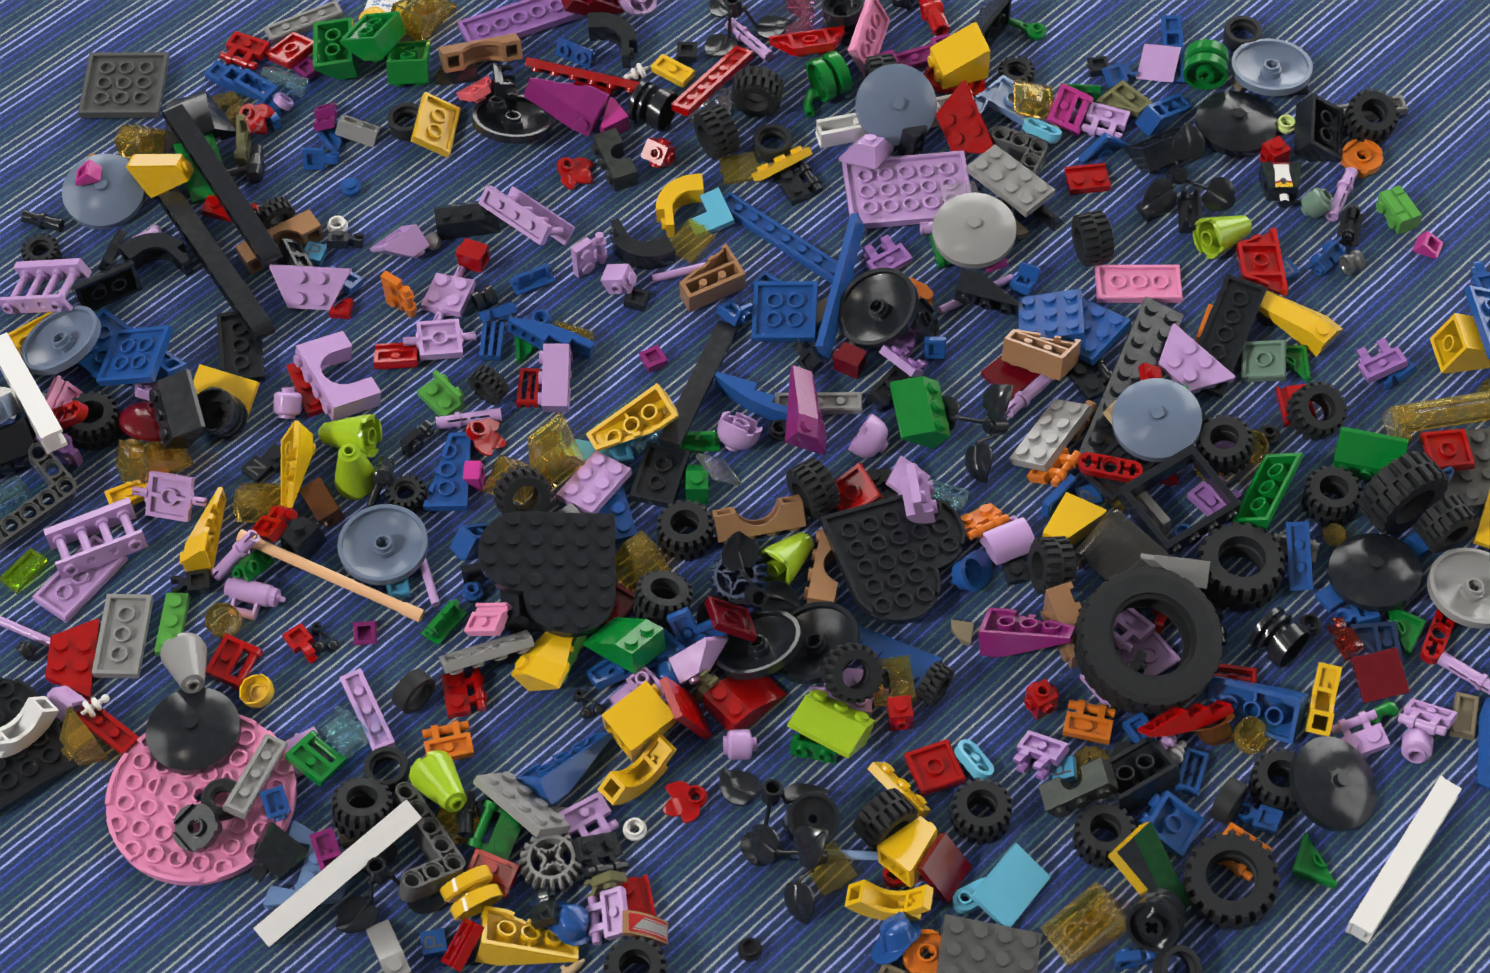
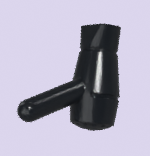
M253 145L248 163L228 169L227 171L230 176L234 177L246 173L248 181L252 183L261 182L265 173L262 146Z
M383 456L379 457L377 465L373 470V480L375 483L367 501V507L376 505L382 487L388 485L394 475L393 467L395 465L393 460Z

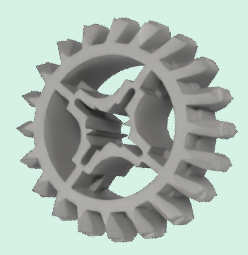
M563 834L540 837L539 839L532 836V844L525 843V851L520 853L521 860L519 865L522 868L520 871L521 875L525 877V882L528 885L532 884L534 890H537L539 887L549 886L551 893L554 895L555 889L560 888V891L564 892L565 885L572 888V880L579 881V873H583L584 868L582 864L584 863H578L571 843V835L567 834L563 837ZM565 852L571 857L569 866L563 860ZM535 858L541 864L539 872L533 868Z

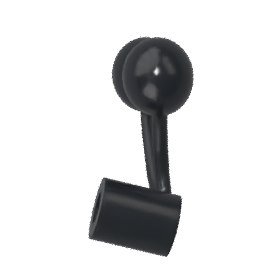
M315 622L312 624V634L319 635V641L313 644L316 652L325 650V644L321 642V634L326 635L330 639L327 642L329 650L335 651L339 648L338 641L332 640L327 633L321 631L320 623Z
M581 689L575 691L573 700L575 702L581 701L583 704V709L580 711L581 718L588 719L592 716V710L586 708L583 700L590 701L595 705L593 707L595 715H602L605 712V707L602 704H596L594 701L584 698V692Z

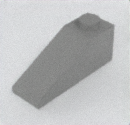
M1141 553L1140 558L1151 567L1172 571L1194 583V586L1197 588L1207 589L1210 561Z
M388 919L366 930L383 973H412Z

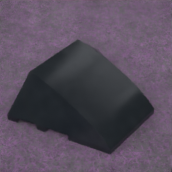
M206 90L167 103L168 108L181 102L204 136L213 133L214 138L220 137L221 141L236 136V127ZM166 123L163 154H176L173 145L180 142Z

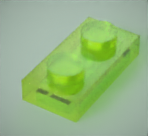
M30 547L0 577V583L15 594H18L49 563L44 556Z

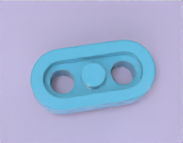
M1029 117L1024 119L1022 129L1026 134L1044 139L1049 144H1054L1060 140L1062 131L1059 128L1036 118Z
M966 739L960 740L954 749L958 760L974 779L980 778L981 781H985V778H990L994 772L993 764L974 742Z
M986 877L980 878L956 891L953 896L952 905L958 913L969 914L981 908L971 898V895ZM961 897H968L969 900L962 901Z

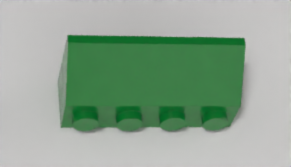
M1302 452L1266 454L1241 501L1239 515L1234 517L1232 522H1239L1241 525L1250 523L1252 527L1257 528L1259 526L1265 529V533L1304 454Z

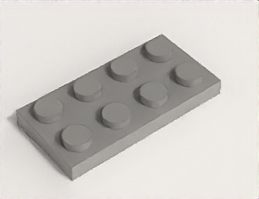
M996 144L966 166L968 174L1025 217H1028L1055 195L1053 187Z
M1054 399L1010 456L1011 464L1047 472L1093 412L1091 406Z
M107 594L92 669L94 678H140L154 600L152 595Z
M526 629L439 656V660L445 674L455 675L463 672L465 667L472 666V668H477L485 665V661L491 659L495 661L506 659L508 657L507 654L526 653L530 651V647L535 645L532 636Z
M510 772L477 775L473 782L475 786L536 838L566 834L571 827L564 820L563 815L552 810L545 800L538 798L528 786L521 784L516 779V776Z

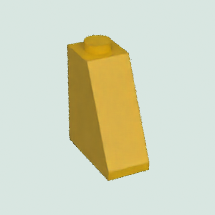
M135 154L126 165L127 170L150 198L189 181L195 170L183 154Z
M1066 492L1045 527L1042 537L1066 536L1073 546L1105 523L1107 510Z
M919 816L877 845L878 862L907 886L913 887L921 875L916 868L937 838L938 831L936 826Z

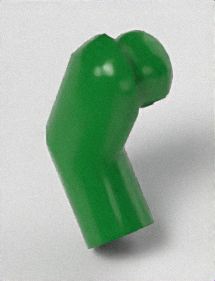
M810 88L805 94L802 104L805 116L808 118L815 115L813 99H819L820 91L818 89Z
M1392 701L1378 705L1374 708L1378 718L1369 722L1373 726L1381 723L1382 718L1386 715L1395 717L1399 713V708Z

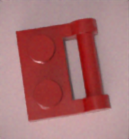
M225 634L206 667L205 675L240 691L242 682L249 675L256 660L261 658L263 651L257 646ZM243 652L249 654L237 677L232 676L231 673Z

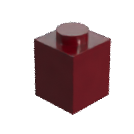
M843 342L840 349L837 348L834 351L832 360H834V370L858 379L867 364V351Z

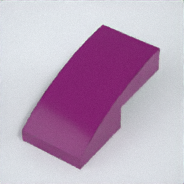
M336 102L316 106L313 111L316 118L313 123L315 132L334 128L337 120Z
M331 827L309 835L320 870L322 871L341 855L333 828Z

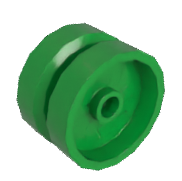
M1210 39L1197 40L1189 44L1184 54L1183 78L1185 82L1199 90H1211L1222 86L1228 76L1229 52L1227 47L1221 42Z
M830 51L824 54L822 59L817 57L806 63V73L810 86L820 91L819 99L822 102H828L834 99L836 94L843 95L852 90L850 71L846 62L837 51Z

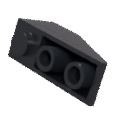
M961 269L953 300L966 305H976L985 310L1000 311L1004 315H1016L1019 302L983 273Z

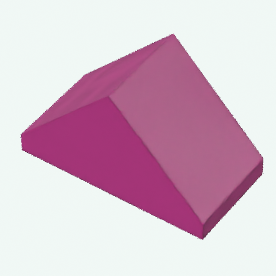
M609 98L600 126V132L616 128L618 133L621 134L630 129L629 116L614 98Z

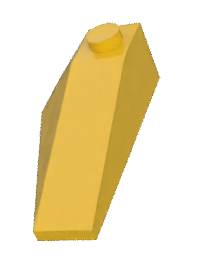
M1268 290L1259 309L1262 314L1270 318L1273 323L1301 345H1307V350L1316 357L1343 331V328L1328 316Z
M656 383L587 432L586 435L595 450L600 451L661 430L677 419L679 415L668 394Z
M295 420L281 439L280 505L293 508L310 460L316 450V444L313 443V434L299 421Z
M223 487L217 488L187 539L184 552L180 553V565H183L185 572L209 568L211 575V570L215 565L227 500Z
M545 632L534 643L535 646L530 647V651L522 654L517 660L511 676L528 691L559 689L570 667V663L567 660L574 650V647L571 645L574 638L560 637Z
M483 905L479 925L484 927V930L476 943L475 962L506 966L578 961V946L565 944L549 929L540 928L535 930L531 924V919H528V921L514 916L515 912Z

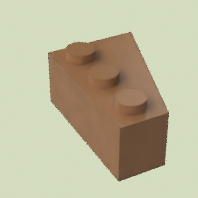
M725 243L718 253L714 256L711 255L705 264L700 268L697 267L679 282L680 298L687 310L692 312L745 289L746 273Z
M1013 329L1004 338L1002 361L1008 362L1013 366L1028 369L1033 373L1045 375L1053 380L1060 381L1079 360L1080 339L1069 342L1063 341L1061 336L1055 335L1054 339L1040 337L1041 333Z
M1072 581L1046 589L1043 611H1041V617L1044 622L1051 619L1075 626L1079 616L1078 610L1082 609L1080 602L1075 603L1071 594L1074 588ZM1072 637L1070 643L1059 645L1061 658L1064 662L1067 661L1070 669L1078 667V661L1075 659L1073 649L1075 644H1073Z

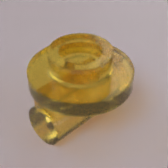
M1333 523L1323 527L1322 535L1327 544L1338 546L1346 539V530L1340 524Z

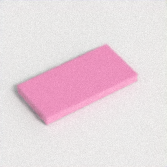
M865 0L848 48L849 54L864 78L866 58L880 53L890 23V18L879 0Z
M1095 265L1097 303H1142L1145 296L1159 303H1182L1180 265Z

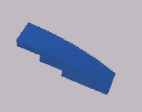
M1162 15V45L1181 47L1173 83H1185L1183 78L1184 45L1182 15Z
M218 60L204 72L205 78L237 94L266 102L278 89V86L247 68L243 71L232 64L228 67Z
M514 317L508 319V332L542 351L543 344H569L571 350L587 359H590L594 353L595 342L569 330L535 320Z
M716 371V388L732 401L768 420H787L788 406L775 403V395L758 391L756 382Z

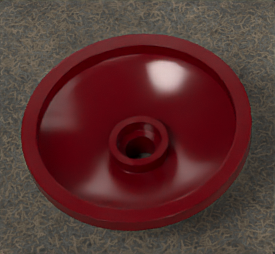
M151 401L136 402L122 410L119 415V426L126 434L144 441H162L159 437L160 430L158 422L154 418V407Z

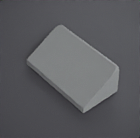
M343 114L337 123L335 134L373 147L381 127Z

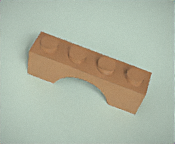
M515 33L438 47L440 65L445 73L465 70L467 66L480 61L497 60L508 62L523 59L521 40Z
M310 209L267 230L277 246L282 238L300 240L304 247H306L308 241L318 242L324 239L321 224ZM245 241L236 245L239 259L250 275L264 269Z
M799 494L777 498L773 510L767 516L756 520L742 517L736 512L734 507L711 511L715 537L718 543L722 542L723 544L737 531H741L746 536L754 539L757 535H776L779 531H797L801 527L806 526L803 501Z
M821 528V530L817 529L815 543H818L817 549L813 548L811 562H814V567H809L807 581H810V586H805L803 600H807V604L813 602L836 603L838 596V582L831 579L825 571L826 566L835 559V556Z

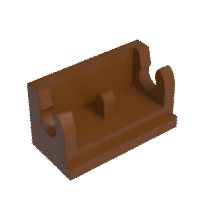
M320 477L299 489L319 524L324 523L325 528L346 519L328 487Z

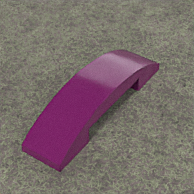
M947 33L930 38V44L896 54L892 49L874 54V56L892 53L897 64L919 69L928 65L927 57L930 56V47L949 37L950 34Z

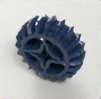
M722 552L719 553L721 560H713L717 566L716 568H710V571L714 572V576H710L709 580L715 582L710 588L717 590L714 595L721 596L724 601L744 600V593L740 594V591L743 592L744 587L749 583L746 579L733 577L732 574H742L740 569L736 571L727 570L722 562ZM759 556L756 563L752 566L754 577L749 574V568L744 567L751 580L760 588L768 584V582L764 581V578L770 576L769 573L764 572L768 565L765 563L761 564L764 560L762 556ZM725 577L729 579V588L731 589L730 591L726 587Z

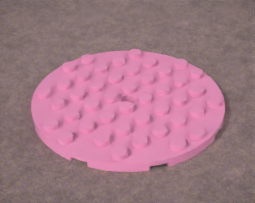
M239 714L241 736L235 751L218 767L194 775L178 774L163 768L150 753L146 742V733L139 737L137 743L128 753L125 752L115 766L105 798L106 821L109 832L124 858L137 870L151 878L182 886H198L221 882L255 866L256 863L248 857L266 823L274 822L273 819H267L260 794L245 820L235 816L229 820L220 821L222 832L218 835L214 844L201 853L185 850L175 842L173 838L176 825L174 824V819L177 813L186 805L201 804V801L198 802L195 798L199 793L203 792L210 782L220 778H228L237 783L265 734L276 737L270 730H266L257 724L255 720ZM286 750L262 791L283 785L291 812L287 814V819L275 822V824L285 832L293 817L297 799L296 775L293 765L285 760ZM227 792L217 794L214 798V804L223 807L230 794ZM194 823L195 829L193 833L200 830V824Z

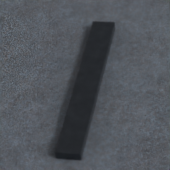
M718 320L675 405L679 417L664 427L659 437V444L680 450L715 379L716 371H719L738 332V325L734 327L730 323Z

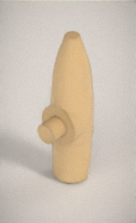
M585 959L578 960L567 967L562 965L560 967L561 973H576L585 963Z

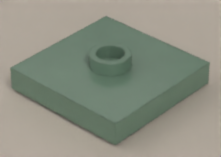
M1286 340L1246 342L1242 350V382L1286 381Z

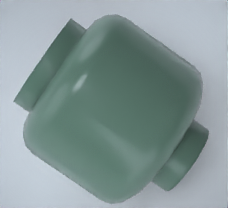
M1314 188L1302 197L1301 211L1307 217L1320 218L1332 208L1333 198L1326 189Z

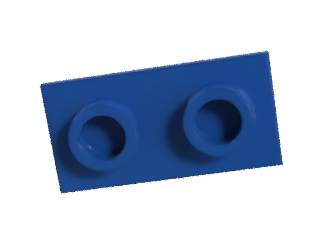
M558 37L555 55L590 69L591 61L596 60L598 53L594 49H588L571 42L569 39Z
M1342 237L1335 241L1330 239L1322 247L1324 249L1322 253L1318 251L1309 259L1312 263L1306 267V270L1312 266L1315 269L1316 275H1325L1339 260L1340 256L1346 254V247L1338 243Z
M543 263L541 266L532 269L531 272L526 271L518 275L514 274L510 278L509 283L516 296L556 281L551 273V265Z

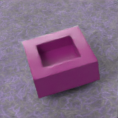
M306 57L292 68L293 72L305 82L320 73L313 69V60L309 57Z
M659 345L639 352V358L648 373L668 365V360Z

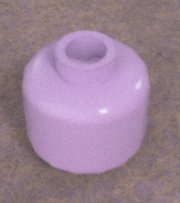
M282 387V391L274 394L273 412L278 414V418L295 419L296 415L301 413L302 395L295 392V388Z
M1409 729L1402 737L1401 753L1404 758L1412 763L1425 762L1432 756L1434 739L1432 735L1427 734V731L1423 729Z
M748 729L729 730L727 736H723V752L730 760H749L752 757V751H757V739L752 737Z

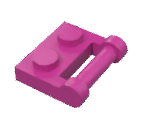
M1062 83L1046 121L1068 131L1072 135L1079 136L1081 132L1080 126L1088 106L1092 104L1094 98ZM1077 100H1080L1081 105L1073 124H1071L1069 119Z

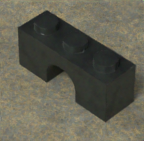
M614 128L593 135L594 144H591L594 156L598 155L599 157L598 162L601 170L606 172L605 177L608 185L612 184L615 192L638 185L637 170L631 158L616 159L624 156L623 141L617 129Z
M1100 757L1081 766L1082 781L1075 789H1071L1070 783L1061 777L1039 785L1045 811L1056 818H1061L1069 815L1071 811L1077 808H1085L1097 799L1111 796L1113 792L1119 790L1112 764Z

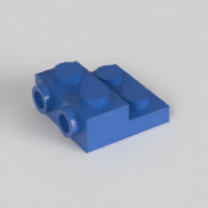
M1166 790L1161 794L1156 793L1148 803L1151 806L1149 812H1144L1139 817L1137 823L1141 825L1150 821L1163 847L1179 859L1185 854L1205 819L1170 791Z

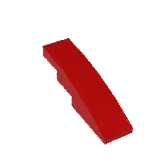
M1217 700L1208 706L1195 703L1187 709L1173 707L1137 728L1139 733L1149 737L1172 736L1212 724L1230 715L1234 710L1230 703Z

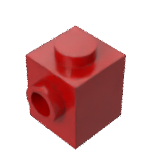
M1277 136L1262 143L1259 160L1261 162H1289L1291 148L1280 136Z
M465 238L463 243L457 247L455 253L459 266L478 273H482L490 259L487 244Z
M911 696L887 697L886 712L889 731L913 729L914 714Z

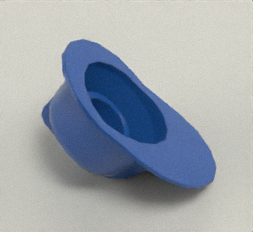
M977 549L956 562L952 567L953 578L949 583L955 584L964 591L969 590L973 593L979 591L988 584L993 574V566L988 554L983 550Z
M557 901L560 906L557 923L546 927L565 944L571 946L586 944L592 937L589 936L588 928L591 924L586 910L576 904Z
M901 911L885 919L879 928L880 938L871 951L872 960L880 965L896 961L920 936V925L916 922H910L905 913Z

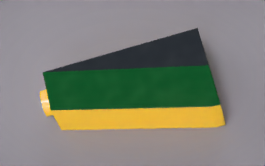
M1150 821L1139 825L1108 855L1139 894L1151 888H1162L1170 890L1177 895L1186 909L1191 906L1159 836Z

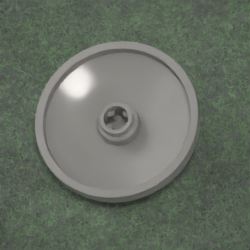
M983 193L961 194L945 202L937 211L932 224V238L938 252L952 264L969 269L985 268L998 263L1011 251L1016 239V221L1011 210L1002 201L993 196Z
M1456 548L1443 553L1435 560L1427 577V588L1433 603L1446 617L1458 624L1477 629L1490 628V553L1475 548Z

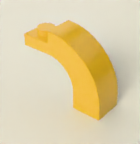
M702 173L679 177L667 184L660 192L656 201L657 223L661 222L662 230H666L668 238L675 237L674 214L676 211L687 204L702 203L700 195L704 194Z
M1318 662L1307 711L1306 732L1330 736L1342 667Z
M656 734L642 755L633 764L620 771H610L597 790L612 805H621L637 798L669 768L666 764L677 749L662 734Z
M864 879L848 885L845 907L860 915L878 920H885L901 911L905 913L910 922L921 919V913L930 911L934 888L926 884L910 890L894 891L878 887Z

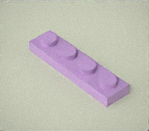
M361 668L339 677L372 751L383 746L396 747L392 734Z

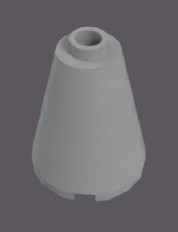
M179 633L177 637L171 640L170 638L167 639L160 652L163 665L184 692L190 694L199 692L205 683L206 644L199 635L193 633Z

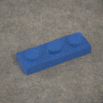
M1309 521L1286 522L1290 591L1313 590Z

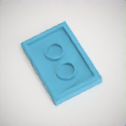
M1015 843L975 890L971 898L998 925L1011 927L1051 876Z

